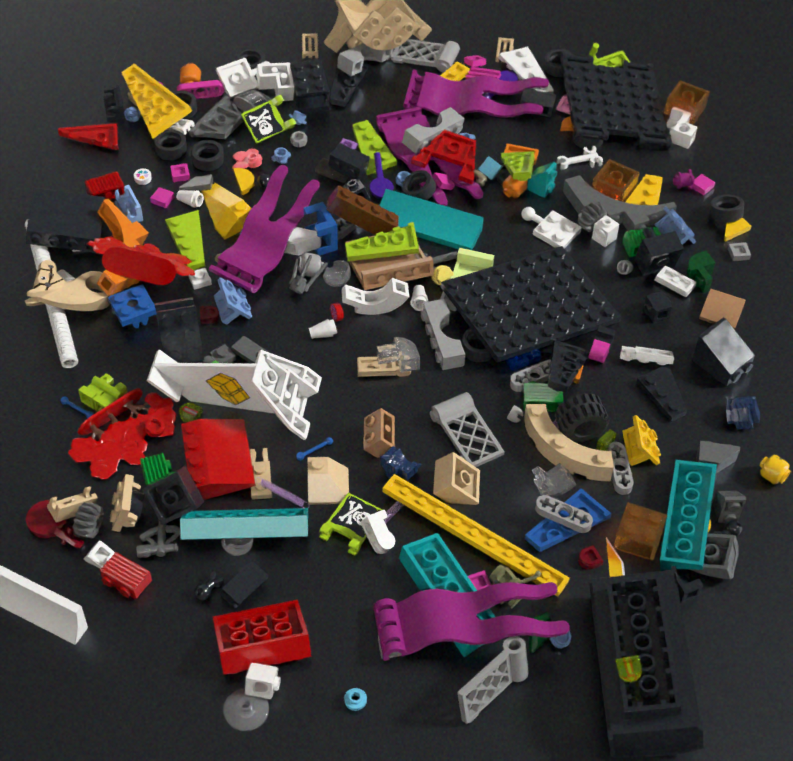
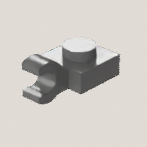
M224 344L209 352L210 356H205L204 360H202L203 363H212L215 360L219 363H232L236 361V355Z

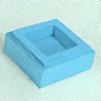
M488 156L478 170L493 180L502 166Z

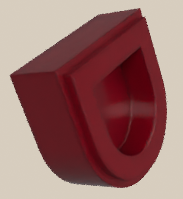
M200 306L201 324H211L219 319V311L216 307Z
M594 545L582 549L578 557L579 564L585 569L597 568L602 566L604 562Z

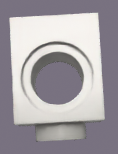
M679 120L675 126H672L669 133L672 143L688 149L695 139L697 126Z
M605 215L594 224L592 239L607 247L616 240L619 223Z
M251 663L246 676L245 694L272 699L274 690L278 691L281 678L277 677L278 667Z

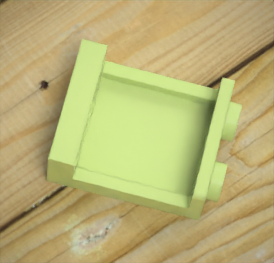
M459 248L457 262L453 271L454 275L450 276V279L493 267L494 255Z

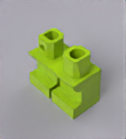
M106 373L100 378L94 376L90 385L87 387L83 385L78 391L81 402L98 412L124 396L128 392L127 387L121 382L113 387L114 380Z

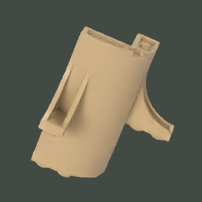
M335 0L339 9L338 17L324 43L337 53L353 34L370 48L390 50L402 45L412 34L423 41L432 29L403 0H370L367 5L360 0Z

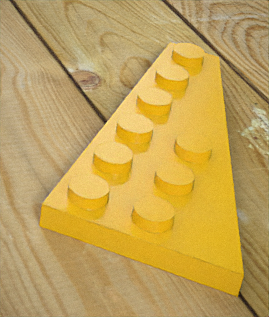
M136 64L131 65L122 72L153 139L192 112L188 104Z

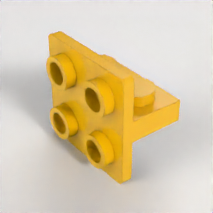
M637 415L633 416L634 426L622 431L629 464L634 466L650 459L655 465H659L661 453L656 445V440L658 439L656 432L650 429L647 423Z

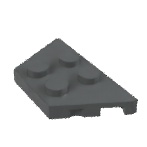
M226 95L189 130V136L226 139L244 121L241 116L242 112L237 109L235 104L230 102V98Z

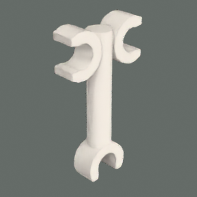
M592 146L591 151L584 147V155L571 158L565 156L557 157V164L560 163V169L563 170L570 164L590 161L589 165L593 168L595 162L602 166L603 159L596 153L597 148Z

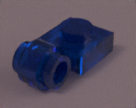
M534 349L505 361L510 369L514 371L528 366L529 362L533 364L541 360V352L539 349Z

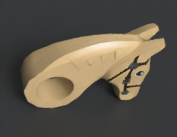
M50 260L42 261L39 264L33 289L26 293L31 298L25 300L27 306L48 304L57 308L75 311L102 310L110 305L109 296L97 285L102 272L89 271L66 282L57 273L55 263ZM92 288H93V289H97V290H99V291H101V292H100V293H98V292H93V291H91V290H89V289H92Z

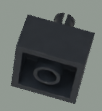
M652 227L644 229L642 234L645 239L642 240L634 258L642 276L659 272L665 266L674 268L684 250L677 233L673 231L656 236Z
M186 466L150 482L143 488L162 525L197 509L205 502Z

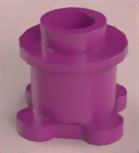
M688 169L687 173L677 172L673 177L674 185L678 189L688 187L689 190H692L694 182L692 170Z

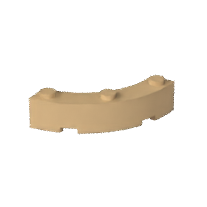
M526 404L524 414L526 430L529 437L535 442L538 451L560 469L573 475L575 472L586 476V479L611 481L614 469L611 451L595 450L573 442L553 424L548 415L546 404Z

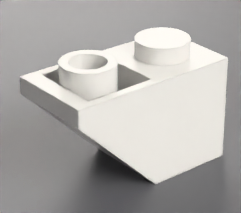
M296 227L289 237L284 253L299 256L320 248L322 245L321 237H318L314 230Z

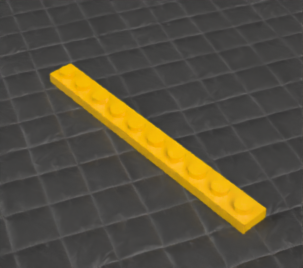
M396 474L384 485L383 493L525 578L534 576L536 571H540L541 575L532 580V582L537 585L548 582L555 583L557 585L555 596L558 597L568 584L570 579L568 576Z

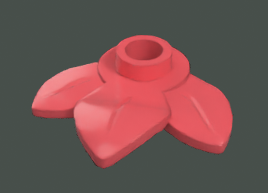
M248 149L246 152L239 151L232 156L237 161L232 166V169L257 168L262 164V156L256 149Z

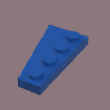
M583 489L578 490L564 502L589 513L593 518L592 527L611 518L612 513ZM562 510L558 512L561 517L569 516L567 511ZM545 518L525 534V540L541 552L580 532Z

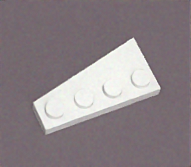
M528 47L499 54V59L504 61L507 67L513 70L520 80L531 77L546 78ZM550 83L546 88H531L552 94L554 91Z

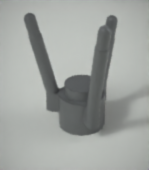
M312 255L308 256L300 276L296 277L299 259L297 258L289 282V289L299 294H303L304 291L307 292L311 284L328 264L325 262L306 284L307 280L303 277L310 264Z

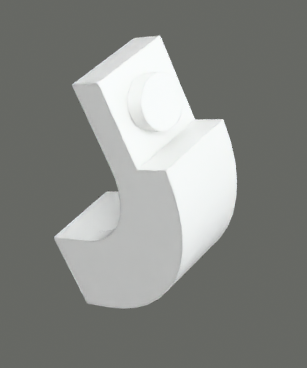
M391 278L383 288L375 291H363L346 284L342 288V302L354 306L355 313L365 315H378L390 312L400 307L409 298L408 283Z

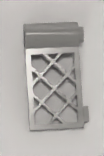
M408 39L403 44L409 46L403 48L400 45L396 47L391 55V60L395 63L405 62L436 67L440 72L444 73L453 65L460 47L454 41L439 44ZM432 57L434 58V61L427 60Z
M468 392L431 407L430 417L432 421L441 424L461 455L460 457L473 466L478 467L504 455V450L475 408L473 399ZM473 414L477 420L476 424L466 422L465 417ZM451 423L459 424V431L450 429L448 425ZM462 427L473 428L472 435L462 433ZM476 429L484 431L486 439L474 436ZM459 437L469 439V446L461 445L458 441ZM472 441L483 443V449L471 448ZM486 445L495 447L497 451L489 453L484 450ZM469 452L480 455L479 460L471 462L468 457Z
M518 636L507 638L503 643V651L458 691L463 722L467 724L473 721L479 715V712L512 682H521L527 678L526 645L522 638Z

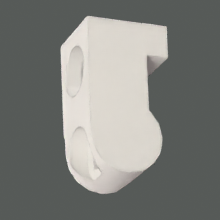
M385 510L369 515L361 521V525L372 548L379 554L386 553L395 544V538L388 531L384 522L388 518Z

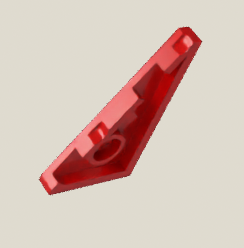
M117 123L58 128V133L61 137L118 150Z

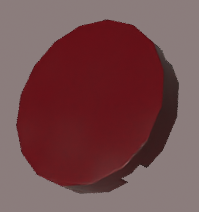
M50 500L36 503L30 508L26 516L29 531L39 538L55 537L54 531L56 528L63 529L67 527L69 519L55 522L47 508Z

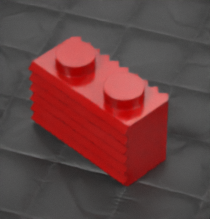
M117 171L85 181L86 192L91 196L105 197V200L115 199L116 190L119 191V195L125 193L124 183Z
M114 552V555L100 569L102 582L108 587H116L125 597L130 596L137 599L152 581L150 571L117 552Z

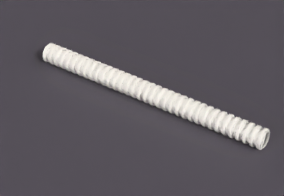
M27 219L26 222H25L26 230H27L28 219ZM30 244L38 271L39 264L42 261H51L48 247ZM46 304L61 365L64 368L75 367L78 364V358L66 313L63 308Z

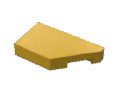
M744 218L735 222H727L724 241L726 242L750 231L751 225Z

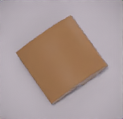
M710 289L699 319L715 324L724 317L735 330L746 300Z

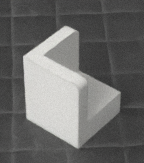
M673 107L670 118L666 123L667 129L671 130L672 126H675L679 120L689 124L691 113Z

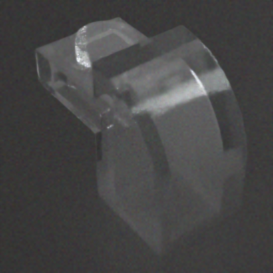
M394 337V344L377 347L378 364L397 361L401 373L419 369L420 356L416 345L412 341L402 337Z
M560 463L548 472L539 466L532 470L535 475L534 483L541 495L553 498L566 493L577 485L569 470Z

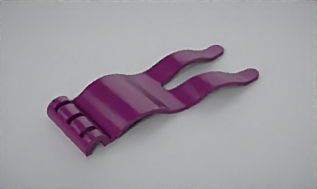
M413 70L404 101V108L406 110L421 107L436 115L450 107L460 115L469 112H482L495 117H514L526 113L541 114L543 112V106L533 103L504 105L483 97L482 94L488 92L496 95H513L523 92L525 88H546L549 85V81L546 78L531 77L520 81H503L492 76H476L463 81H452L430 72H426L425 76H419L417 70Z
M421 107L377 115L378 130L384 133L393 155L403 160L412 173L424 170L432 176L428 164L426 168L411 164L412 157L414 155L417 156L419 153L415 154L402 143L406 129L416 124L430 127L425 115H422ZM435 157L430 158L431 161H435L442 172L447 174L456 186L469 191L475 199L483 197V191L479 184L474 182L472 185L458 180L462 170L461 166ZM426 182L420 183V187L422 188ZM436 185L432 197L437 204L447 206L448 200L444 191Z
M279 166L271 175L263 196L250 210L238 240L218 257L217 266L211 265L209 271L252 293L257 292L262 285L263 277L280 262L292 231L300 224L304 217L303 208L309 206L313 195L320 187L319 181L311 180L302 189L290 211L277 221L271 222L269 218L275 210L283 180L288 173L287 166Z
M553 582L539 585L499 583L478 591L465 593L444 589H429L417 592L398 603L393 599L385 598L377 601L373 606L384 661L390 660L389 655L393 652H399L401 656H405L437 642L452 641L470 645H482L518 635L549 638L565 635L569 632L570 628L566 621L545 622L515 615L498 616L486 620H479L477 618L478 613L504 601L514 599L538 600L555 595L557 593V585Z

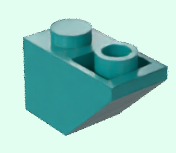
M552 162L538 167L532 173L531 178L528 179L527 190L544 198L548 193H552L555 188L554 179L557 175V163Z

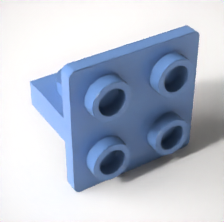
M665 206L663 209L667 214L654 224L659 228L660 233L665 234L675 231L682 244L688 239L694 244L696 241L693 238L695 235L673 208L669 210Z
M221 277L217 279L220 291L214 295L221 321L227 325L240 314L248 319L252 318L251 307L247 302L245 291L234 286L228 280L226 281Z

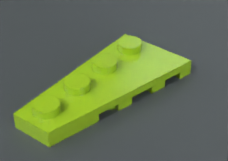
M368 120L353 124V132L359 146V152L370 157L366 175L376 172L374 153L379 152L381 155L383 170L397 165L396 158Z
M534 151L501 153V160L513 179L526 181L531 178L535 158Z
M199 210L165 219L166 226L180 255H184L192 261V263L185 265L193 270L205 267Z
M414 222L408 223V226L400 228V226L395 227L393 231L383 233V231L376 233L371 238L366 236L345 243L348 261L419 253Z

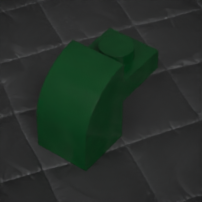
M707 251L697 253L689 259L685 276L694 280L696 286L703 293L708 292L713 280L710 275L713 274L716 262Z

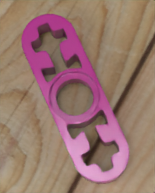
M219 80L192 82L178 85L177 91H188L196 99L221 96L224 93V86ZM198 88L205 89L203 92L196 91Z

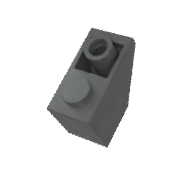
M700 441L696 452V462L717 464V474L736 461L740 446Z
M717 491L713 501L717 523L727 524L733 520L738 521L746 502V497L738 491Z

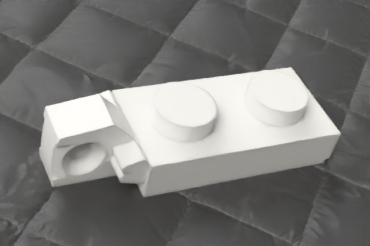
M622 346L620 352V359L626 361L638 359L639 362L643 363L653 361L663 366L673 364L674 361L672 351L638 346L635 348Z

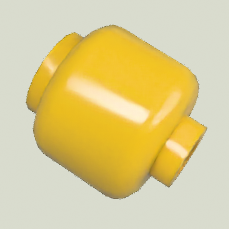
M772 455L770 458L766 456L759 465L762 468L760 475L772 484H778L779 482L782 484L791 473L789 463L777 455Z

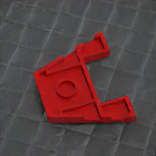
M444 130L431 141L430 145L422 148L417 156L414 155L412 157L411 164L426 168L430 158L435 157L462 166L463 168L458 180L473 185L476 140Z

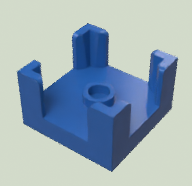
M320 202L304 207V215L317 212V223L305 226L304 229L316 231L317 236H322L327 244L315 249L316 253L320 256L338 250L337 223L330 212L326 210L325 204Z

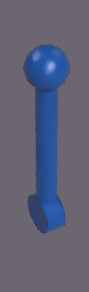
M68 397L61 398L63 405L68 404L84 413L87 418L93 415L92 411H86L70 402Z
M328 437L319 445L305 452H298L296 454L297 459L301 461L304 459V456L325 445H331L333 439Z

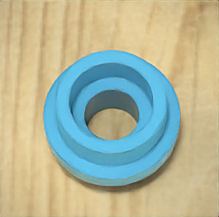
M352 688L346 692L344 702L349 709L357 711L366 705L367 696L363 690ZM358 696L359 699L355 701L352 700V697Z

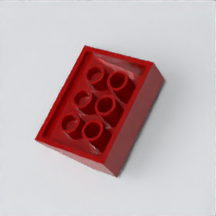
M198 419L181 424L187 470L203 500L256 486L244 419Z
M298 600L213 617L224 675L249 670L251 663L278 665L287 661L311 657L309 635Z

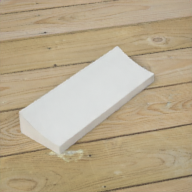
M0 565V607L76 645L88 628L82 606Z

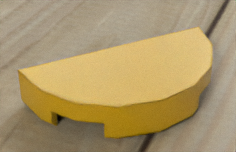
M233 168L241 194L249 193V190L255 185L254 175L247 169Z

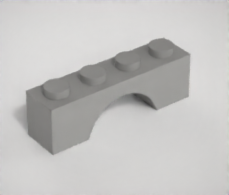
M362 43L339 53L337 68L353 76L362 71L363 61H386L391 58L393 49L376 50Z
M450 107L439 113L436 127L430 128L416 124L406 129L402 143L417 154L422 148L430 145L431 141L442 131L447 130L456 134L459 133L463 128L462 125L465 118Z
M445 299L424 302L423 310H421V319L426 322V333L431 337V347L436 351V362L440 363L442 370L462 367L465 362V352L461 341L449 338L441 331L445 326L449 325L450 311Z

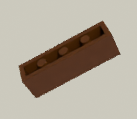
M338 185L327 200V211L374 235L382 231L387 233L393 231V228L398 227V215L380 207L378 204L368 201L347 188Z

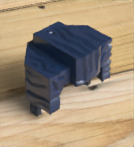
M755 396L736 397L733 400H727L726 415L728 424H735L737 430L753 429V423H760V411Z
M394 446L381 456V466L388 478L396 474L408 481L417 472L418 468L421 467V463L417 464L415 461L412 463L408 461L401 449H397Z

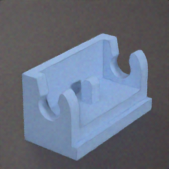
M124 186L125 193L123 195H119V191L116 190V201H114L116 207L132 223L143 221L141 206L130 186Z

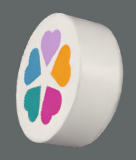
M147 169L135 171V182L140 185L148 184L152 180L151 172Z

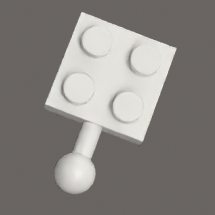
M246 58L216 68L219 79L230 99L249 90L258 89L255 78L257 68L251 70ZM264 61L261 64H270V62Z
M526 207L522 210V218L524 220H533L539 224L534 229L533 235L555 248L563 246L565 249L581 232V226L555 211H552L543 219L536 215L535 210L531 207Z

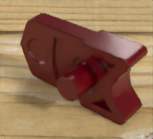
M73 527L56 528L54 534L62 539L60 541L62 544L65 545L68 542L74 547L81 548L84 542L73 534Z

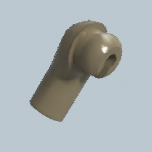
M474 170V179H477L476 183L479 186H484L485 182H487V177L482 172Z

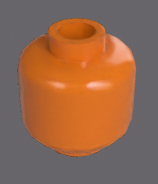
M189 63L181 68V84L201 81V70L195 64Z
M510 174L502 183L503 193L509 198H518L527 189V180L518 181V179H513Z

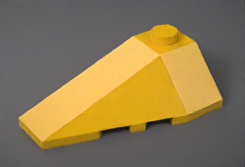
M216 183L212 184V189L202 190L201 193L208 207L210 217L213 220L215 230L224 239L241 232L252 208L243 199Z

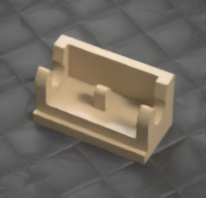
M91 487L84 488L81 494L57 501L56 497L51 498L47 508L55 522L75 517L78 507L84 502L96 504L98 497L95 493L90 495Z

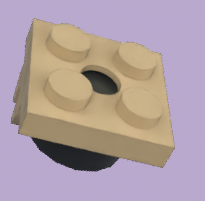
M125 474L123 481H119L117 491L113 494L112 505H115L110 514V522H113L112 531L120 532L122 526L134 527L135 522H138L141 516L144 492L140 491V485L133 482L134 476Z

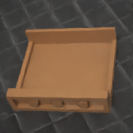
M420 247L419 253L349 261L364 290L385 286L391 278L405 282L434 275L433 259L431 256L426 257Z

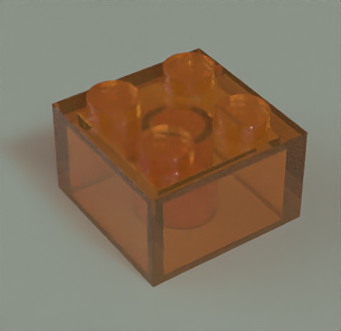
M679 81L667 98L664 114L670 116L673 107L690 112L689 123L694 125L707 105L710 91Z
M609 159L593 178L592 188L612 199L625 202L637 187L640 172Z
M627 502L613 548L654 561L667 514Z

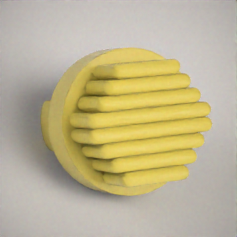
M440 265L434 268V275L431 278L435 284L441 286V282L449 280L450 276L454 274L449 267Z

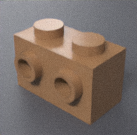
M382 408L364 417L363 450L378 458L388 452L392 446L395 447V416Z

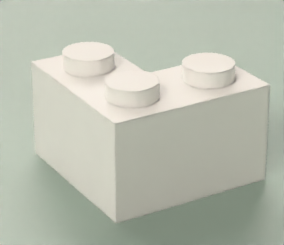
M290 63L257 64L256 79L258 90L275 89L276 96L281 95L284 101L293 100L294 83Z

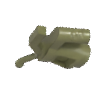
M499 565L491 573L489 579L493 582V585L499 583L523 584L535 580L541 575V572L536 571L534 576L520 580L516 578L508 567ZM521 599L511 600L508 603V607L512 609Z

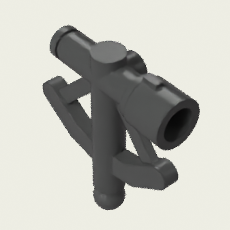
M159 521L158 527L151 528L140 535L141 541L147 540L151 545L137 546V557L145 558L152 556V554L162 557L168 552L178 551V543L174 544L172 542L181 536V528L175 525H167V523L162 525ZM166 533H175L166 541ZM158 534L157 543L150 537Z

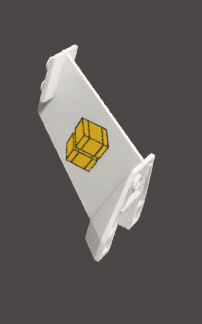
M158 350L147 382L176 402L179 401L182 395L191 402L274 413L290 431L305 440L310 423L303 418L308 397L318 393L322 377L309 367L263 350L258 352L255 364L177 363L161 350Z

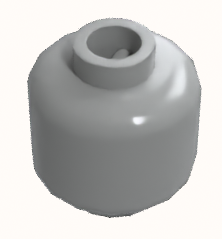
M304 253L298 257L299 264L297 270L301 274L308 256L312 255L304 276L313 277L324 262H321V257L318 254Z

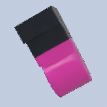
M599 326L590 350L589 359L604 363L613 344L616 330Z

